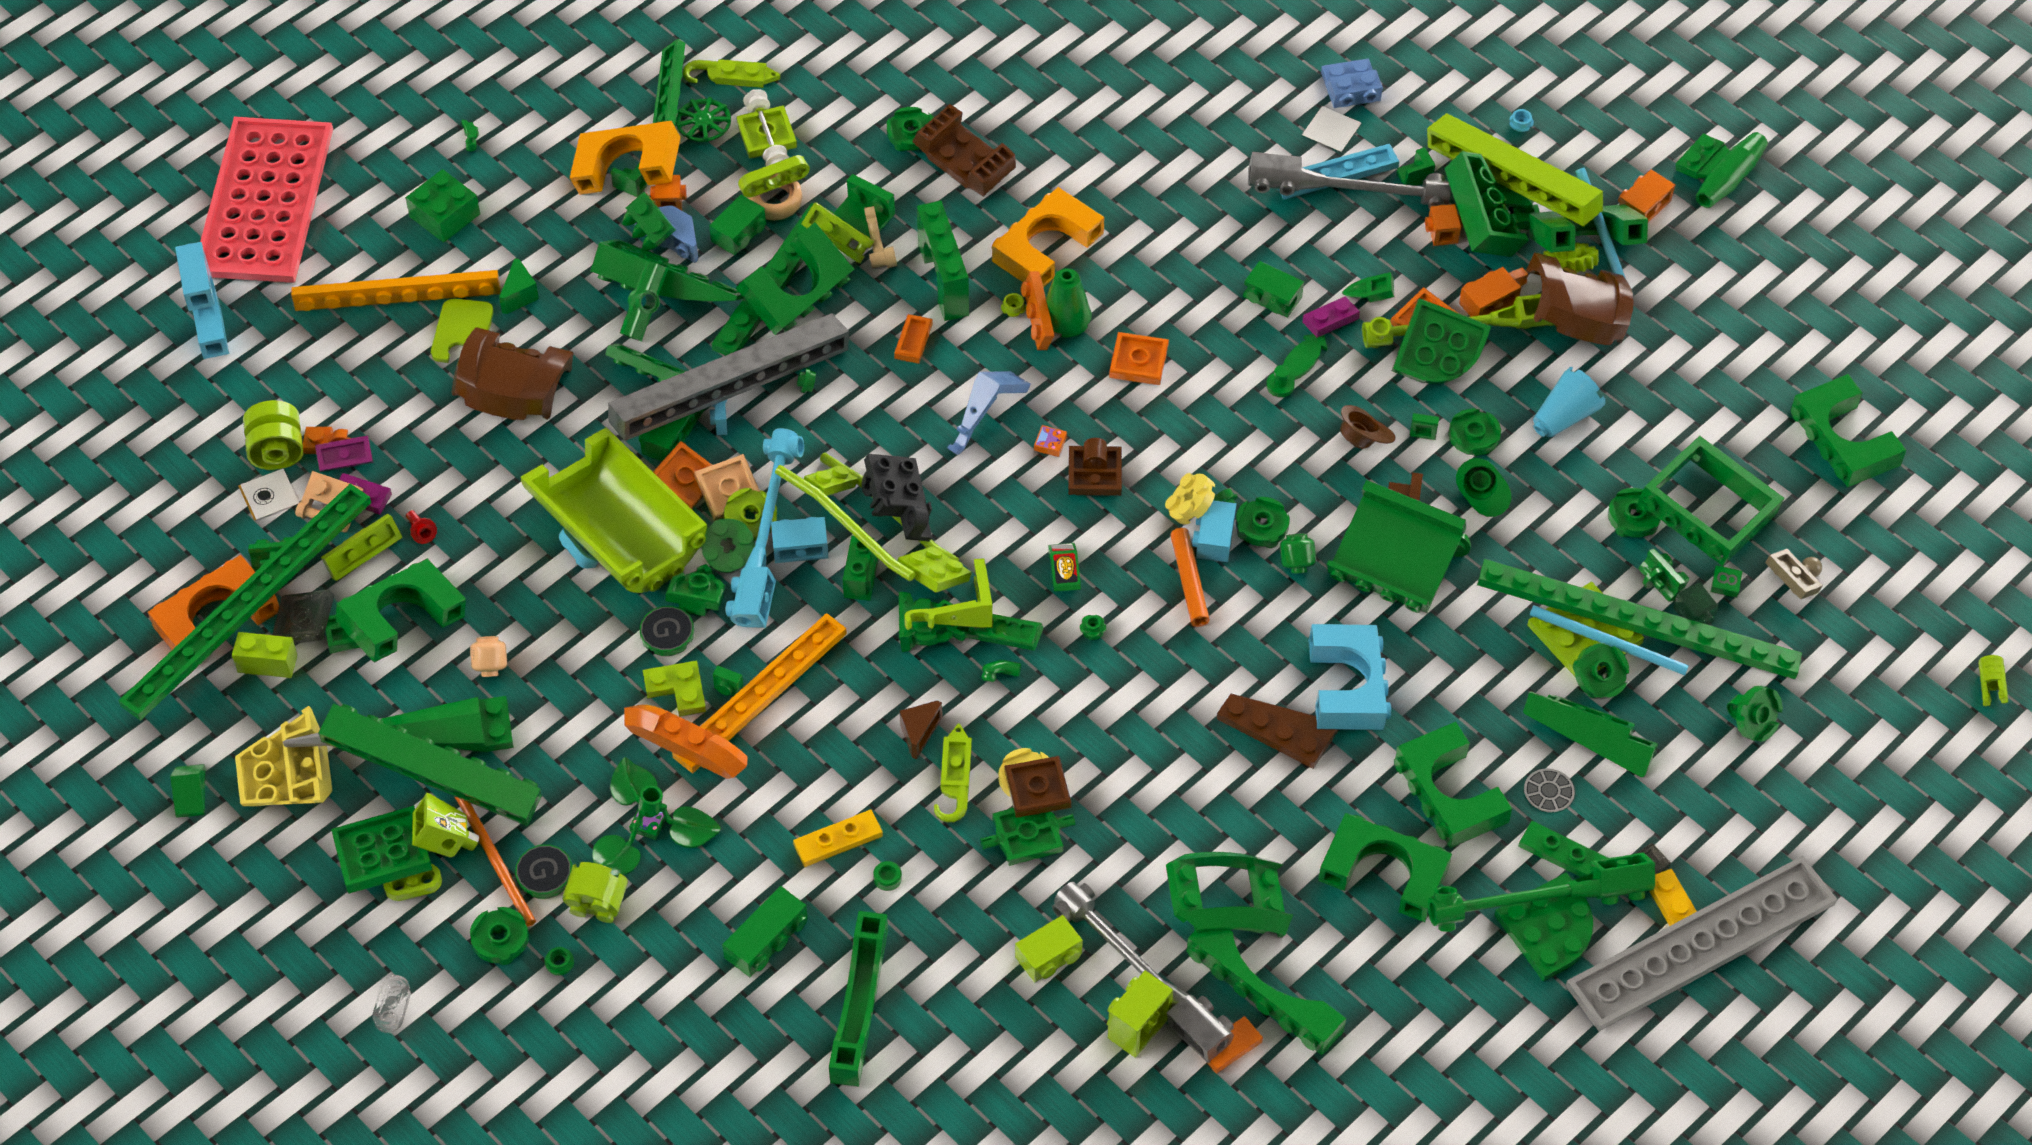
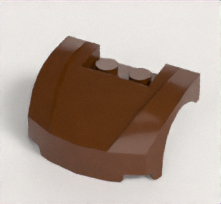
M1534 252L1526 271L1541 276L1542 293L1533 320L1541 322L1544 319L1553 323L1557 328V332L1583 341L1602 345H1611L1614 340L1622 343L1630 325L1634 303L1631 287L1625 277L1605 270H1601L1598 277L1590 273H1585V275L1577 274L1573 269L1567 267L1562 269L1557 258Z
M475 327L461 350L454 374L452 395L463 397L466 406L490 415L514 420H525L527 415H542L544 419L548 420L551 417L558 382L564 371L571 372L574 352L549 346L544 354L536 349L518 348L512 343H499L500 333Z

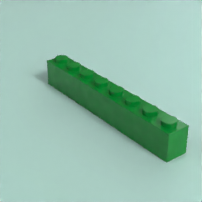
M333 703L318 732L321 742L528 827L542 798L541 789L538 788V784L526 778H523L522 781L512 777V774L505 769L497 768L494 770L487 767V764L478 758L471 757V759L460 756L461 753L454 748L446 746L443 749L434 745L435 742L427 737L419 736V738L409 735V731L397 725H394L393 728L383 724V721L376 716L368 715L365 717L358 714V711L349 705L342 704V706H338Z

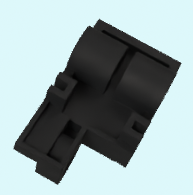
M868 454L864 459L866 472L862 479V491L865 496L873 498L870 504V508H874L872 516L900 517L906 540L930 541L932 535L929 526V516L932 506L931 502L926 503L916 458Z

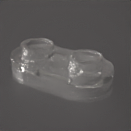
M390 976L380 986L372 1016L376 1028L381 1032H394L403 1024L411 996V989L408 981L402 976ZM396 991L401 992L398 996H392ZM388 1017L394 1018L390 1022H385V1019Z

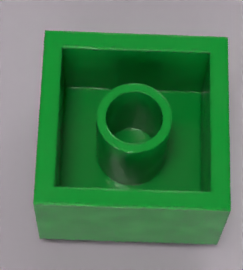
M443 169L405 197L409 217L443 243L480 215L477 195Z

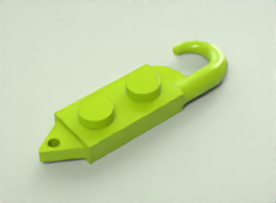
M718 59V61L693 60L685 65L683 69V77L690 83L698 82L697 79L690 76V72L695 69L707 70L709 79L715 82V84L764 88L765 84L781 79L779 73L767 67V63L721 59Z
M960 723L955 726L948 737H944L940 784L941 792L945 796L957 799L956 810L951 814H945L941 812L938 804L934 805V813L937 818L948 823L960 820L965 815L968 807L972 738H968Z

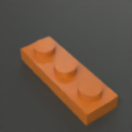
M1030 271L1026 280L1022 282L1021 294L1026 300V315L1031 321V337L1035 340L1037 350H1047L1055 335L1040 272Z

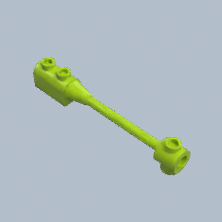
M1541 294L1516 297L1512 306L1487 315L1469 317L1487 325L1516 327L1517 329L1554 325L1544 319L1541 322L1533 320ZM1376 317L1371 322H1363L1362 336L1366 348L1392 345L1393 337L1404 336L1408 325L1392 327L1391 321L1384 317Z

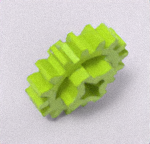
M1575 243V250L1553 253L1548 250L1544 251V255L1557 258L1562 269L1567 267L1577 273L1580 271L1586 272V269H1593L1599 262L1598 249L1595 246L1589 247L1587 243Z

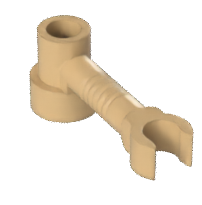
M874 206L864 208L870 238L874 241L872 245L874 253L869 254L872 269L887 266V268L897 266L893 246L883 248Z

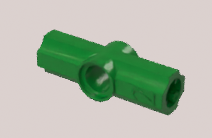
M650 261L645 262L637 287L628 297L629 308L620 334L642 342L650 317L660 304L659 293L668 271L666 267ZM646 296V304L642 306V298Z

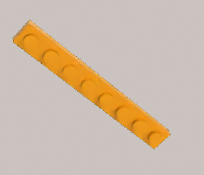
M498 270L291 287L295 311L501 294Z
M826 613L700 727L729 741L847 634L846 627ZM672 752L673 758L692 774L701 767Z

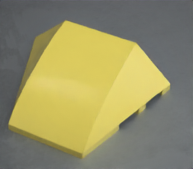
M309 706L303 709V714L292 722L288 723L286 721L281 724V729L269 738H261L235 756L239 797L242 806L323 803L333 790L327 746H283V741L319 732V725Z

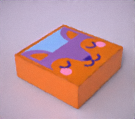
M1042 425L1034 444V451L1059 457L1067 438V431Z

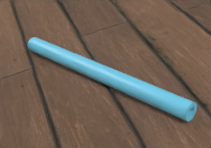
M1585 168L1575 171L1578 179L1591 185ZM1599 213L1593 218L1611 270L1613 273L1625 277L1603 215Z

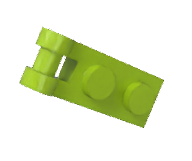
M818 203L813 204L801 223L808 228L816 222L838 250L858 263L862 262L865 257L863 255L867 248H871L874 243L871 238L862 234ZM853 239L859 242L855 249L849 246Z

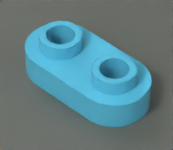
M563 527L559 534L563 547L569 551L580 567L585 569L595 568L599 562Z

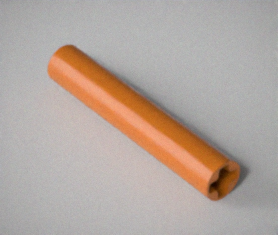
M1177 528L1171 532L1170 536L1191 625L1201 627L1208 624L1210 619L1190 534L1186 528Z

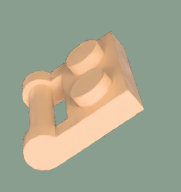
M312 471L302 500L296 507V516L303 519L307 517L313 519L321 511L312 508L314 500L329 504L350 483ZM355 486L363 492V488ZM349 523L341 532H347L351 523Z

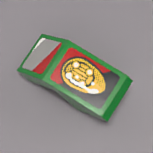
M1075 543L1048 545L1054 592L1081 590Z

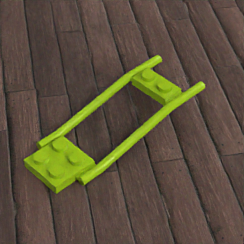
M826 452L820 456L819 460L830 467V469L805 475L804 479L782 465L776 468L775 474L816 499L879 560L906 580L912 581L915 579L934 592H939L970 580L972 572L963 567L958 557L937 545L932 539L930 541H919L926 549L912 552L895 560L828 497V495L855 488L856 484L862 488L863 476ZM892 516L898 523L902 525L900 517Z

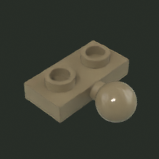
M1788 549L1769 555L1765 562L1801 600L1819 593L1823 587L1815 578L1822 572V563L1816 557H1807L1801 563Z

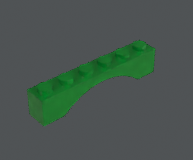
M858 911L845 1000L829 1062L830 1083L856 1087L860 1085L888 935L887 914Z
M1230 929L1205 930L1201 933H1195L1194 931L1188 937L1187 952L1192 960L1208 967L1218 980H1224L1230 984L1240 997H1247L1262 1014L1270 1015L1278 1021L1284 1031L1299 1037L1304 1046L1309 1050H1315L1323 1055L1344 1032L1346 1018L1324 1001L1292 997L1275 990L1260 980L1242 959L1236 947L1233 932Z

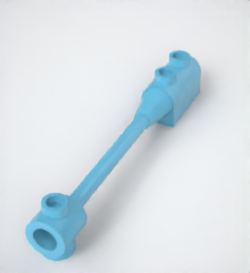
M784 428L775 429L772 433V438L764 439L763 452L770 461L774 462L760 527L755 547L745 567L741 570L740 577L732 578L731 590L733 593H736L735 600H729L726 603V615L730 617L734 624L741 627L766 628L776 579L769 568L766 567L765 550L781 482V477L775 474V470L779 465L784 466L793 463L794 457H802L804 453L803 438L794 431Z

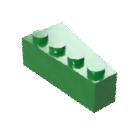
M1461 151L1444 169L1472 252L1512 257L1529 239L1525 233H1520L1516 225L1519 221L1515 214L1510 215L1504 203L1507 202V199L1503 193L1495 188L1494 183L1496 180L1482 154Z

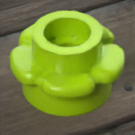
M1016 293L1006 295L1001 305L1002 312L1004 314L1007 313L1010 317H1018L1020 313L1023 314L1026 311L1023 297Z

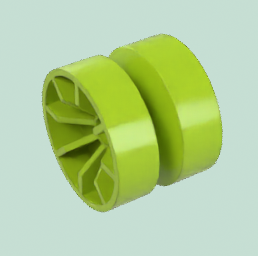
M276 400L264 401L251 406L244 413L243 426L246 438V454L248 461L252 465L265 470L288 468L302 458L303 443L300 433V417L298 410L293 405Z

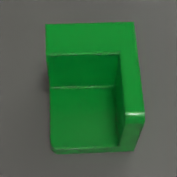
M1424 147L1416 150L1414 163L1397 168L1396 173L1403 185L1419 186L1423 184L1428 175L1435 172L1436 165Z
M640 162L634 170L624 168L621 171L613 168L610 171L612 186L638 197L648 186L639 170Z

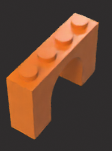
M242 555L225 562L220 568L204 575L194 584L181 589L176 595L155 605L153 609L148 611L153 628L173 650L196 628L193 625V619L203 606L213 601L226 600L255 571ZM275 594L251 616L257 625L281 612Z

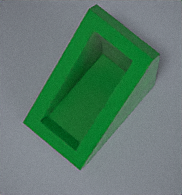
M514 258L499 296L503 314L511 313L539 299L537 284L520 259Z
M205 764L176 767L170 776L176 818L205 815Z

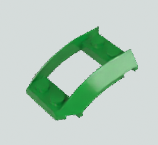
M1233 852L1184 854L1166 864L1174 916L1183 923L1186 921L1194 926L1195 933L1219 929L1244 930L1262 934L1268 931L1277 933V937L1282 938L1286 935L1293 914L1285 913L1277 869L1284 864ZM1221 866L1248 870L1254 907L1230 906L1203 909L1196 867Z

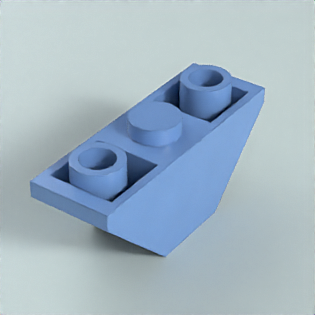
M672 205L659 207L676 229L660 246L667 247L676 252L680 257L687 258L696 263L698 261L692 216Z

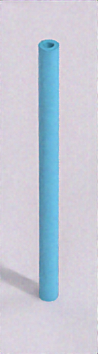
M1533 605L1530 616L1597 642L1606 643V645L1611 647L1615 646L1625 653L1684 676L1688 670L1689 665L1535 605Z

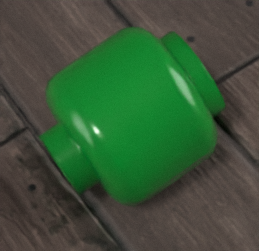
M1289 534L1280 543L1281 564L1286 568H1291V573L1307 572V567H1311L1316 563L1315 542L1313 539L1308 538V534Z

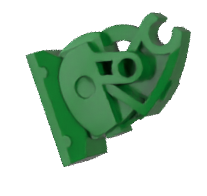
M899 592V639L902 652L910 651L915 645H935L946 642L953 637L964 641L966 639L965 632L960 631V629L967 628L969 632H972L974 628L934 624V627L930 628L928 627V622L916 621L912 622V628L908 630L905 627L906 612L914 609H932L953 604L944 599L939 604L925 598L913 601L911 593Z

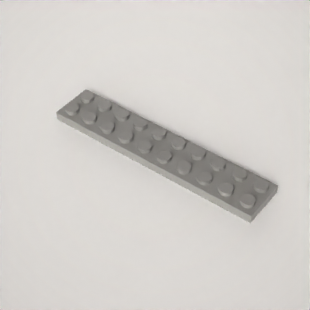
M1801 856L1567 980L1566 987L1596 1029L1601 1031L1834 906L1837 898L1804 856Z

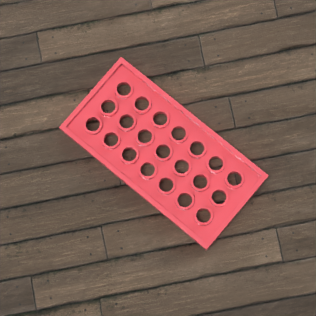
M234 117L200 241L203 245L212 278L295 283L333 133L332 123ZM253 138H260L257 142H249ZM279 139L285 140L280 144H274ZM302 141H308V142H309V143L306 144V145H302V146H301V145H298V144H300ZM248 157H255L252 161H244ZM273 158H278V159H280L279 161H277V162H275V163H270V162H269V161H271ZM297 160H304L301 164H293ZM245 175L250 176L247 180H239ZM268 177H274V178H275L274 180H272V181H270V182H265V181H264V180H266ZM292 179H299L296 183H288ZM240 194L245 195L242 199H233ZM263 196L270 197L266 201H259ZM287 198H295L292 202H283ZM233 214H240V216L235 219L229 218ZM258 215L265 216L261 220H254ZM282 217H289V218H290L289 220H287V221H285V222H279V221H278V220L282 219ZM228 233L235 234L231 238H224ZM252 235H260V237L255 240L248 239L252 237ZM278 236L285 237L281 241H273ZM225 252H226V253H230V254H229L227 257H225V258H219V257H218V256H220L222 253H225ZM248 254H254V255H255V256H254L253 258H251V259H243V258L246 257ZM272 256H280V258H279L278 260H275V261H269V260H268V259L272 258Z

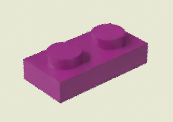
M1345 296L1304 314L1303 323L1316 337H1320L1358 320L1360 311Z
M368 435L315 445L320 472L373 463Z
M342 473L339 478L341 481L363 488V492L370 496L371 504L364 510L379 515L392 495L391 488L345 473Z

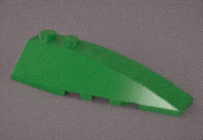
M620 239L599 242L590 270L598 274V278L603 281L612 282L614 280L621 283L620 286L622 288L633 291L637 287L645 262L650 261L668 269L659 293L660 296L697 301H736L744 299L737 289L718 281H713L711 284L706 275L694 272L689 274L687 273L688 267L681 264L668 263V258L651 251H643L641 247Z

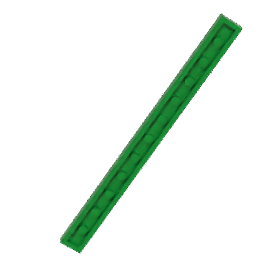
M352 484L343 489L118 700L120 706L141 721L371 504L370 496Z
M1487 559L1483 561L1477 582L1478 586L1791 679H1796L1798 675L1802 652Z

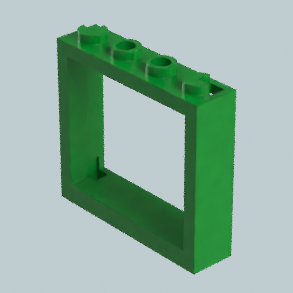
M1699 435L1644 487L1638 503L1686 538L1688 542L1694 544L1710 558L1724 566L1778 513L1785 498ZM1690 460L1760 511L1729 541L1660 490Z

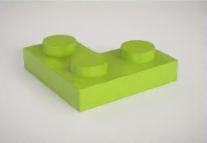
M697 661L643 670L647 699L675 694L679 717L706 712Z

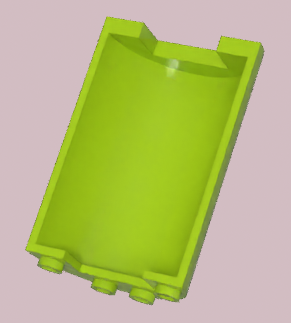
M607 427L585 439L584 458L550 478L549 470L543 464L521 476L523 487L630 592L657 591L663 584L671 580L673 576L683 573L684 567L706 541L707 524Z

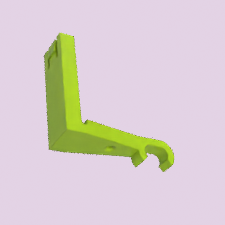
M985 558L974 559L976 574L974 576V586L977 602L973 600L932 609L910 610L905 613L906 629L912 628V622L926 621L930 628H933L934 624L980 628L992 627L993 605Z

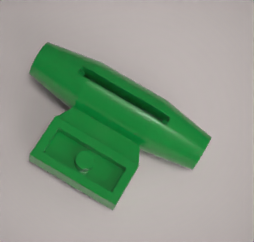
M1753 132L1729 150L1724 144L1725 142L1703 133L1676 162V171L1695 179L1706 178L1696 193V200L1701 206L1711 208L1733 192L1754 169L1768 146V141L1764 135Z

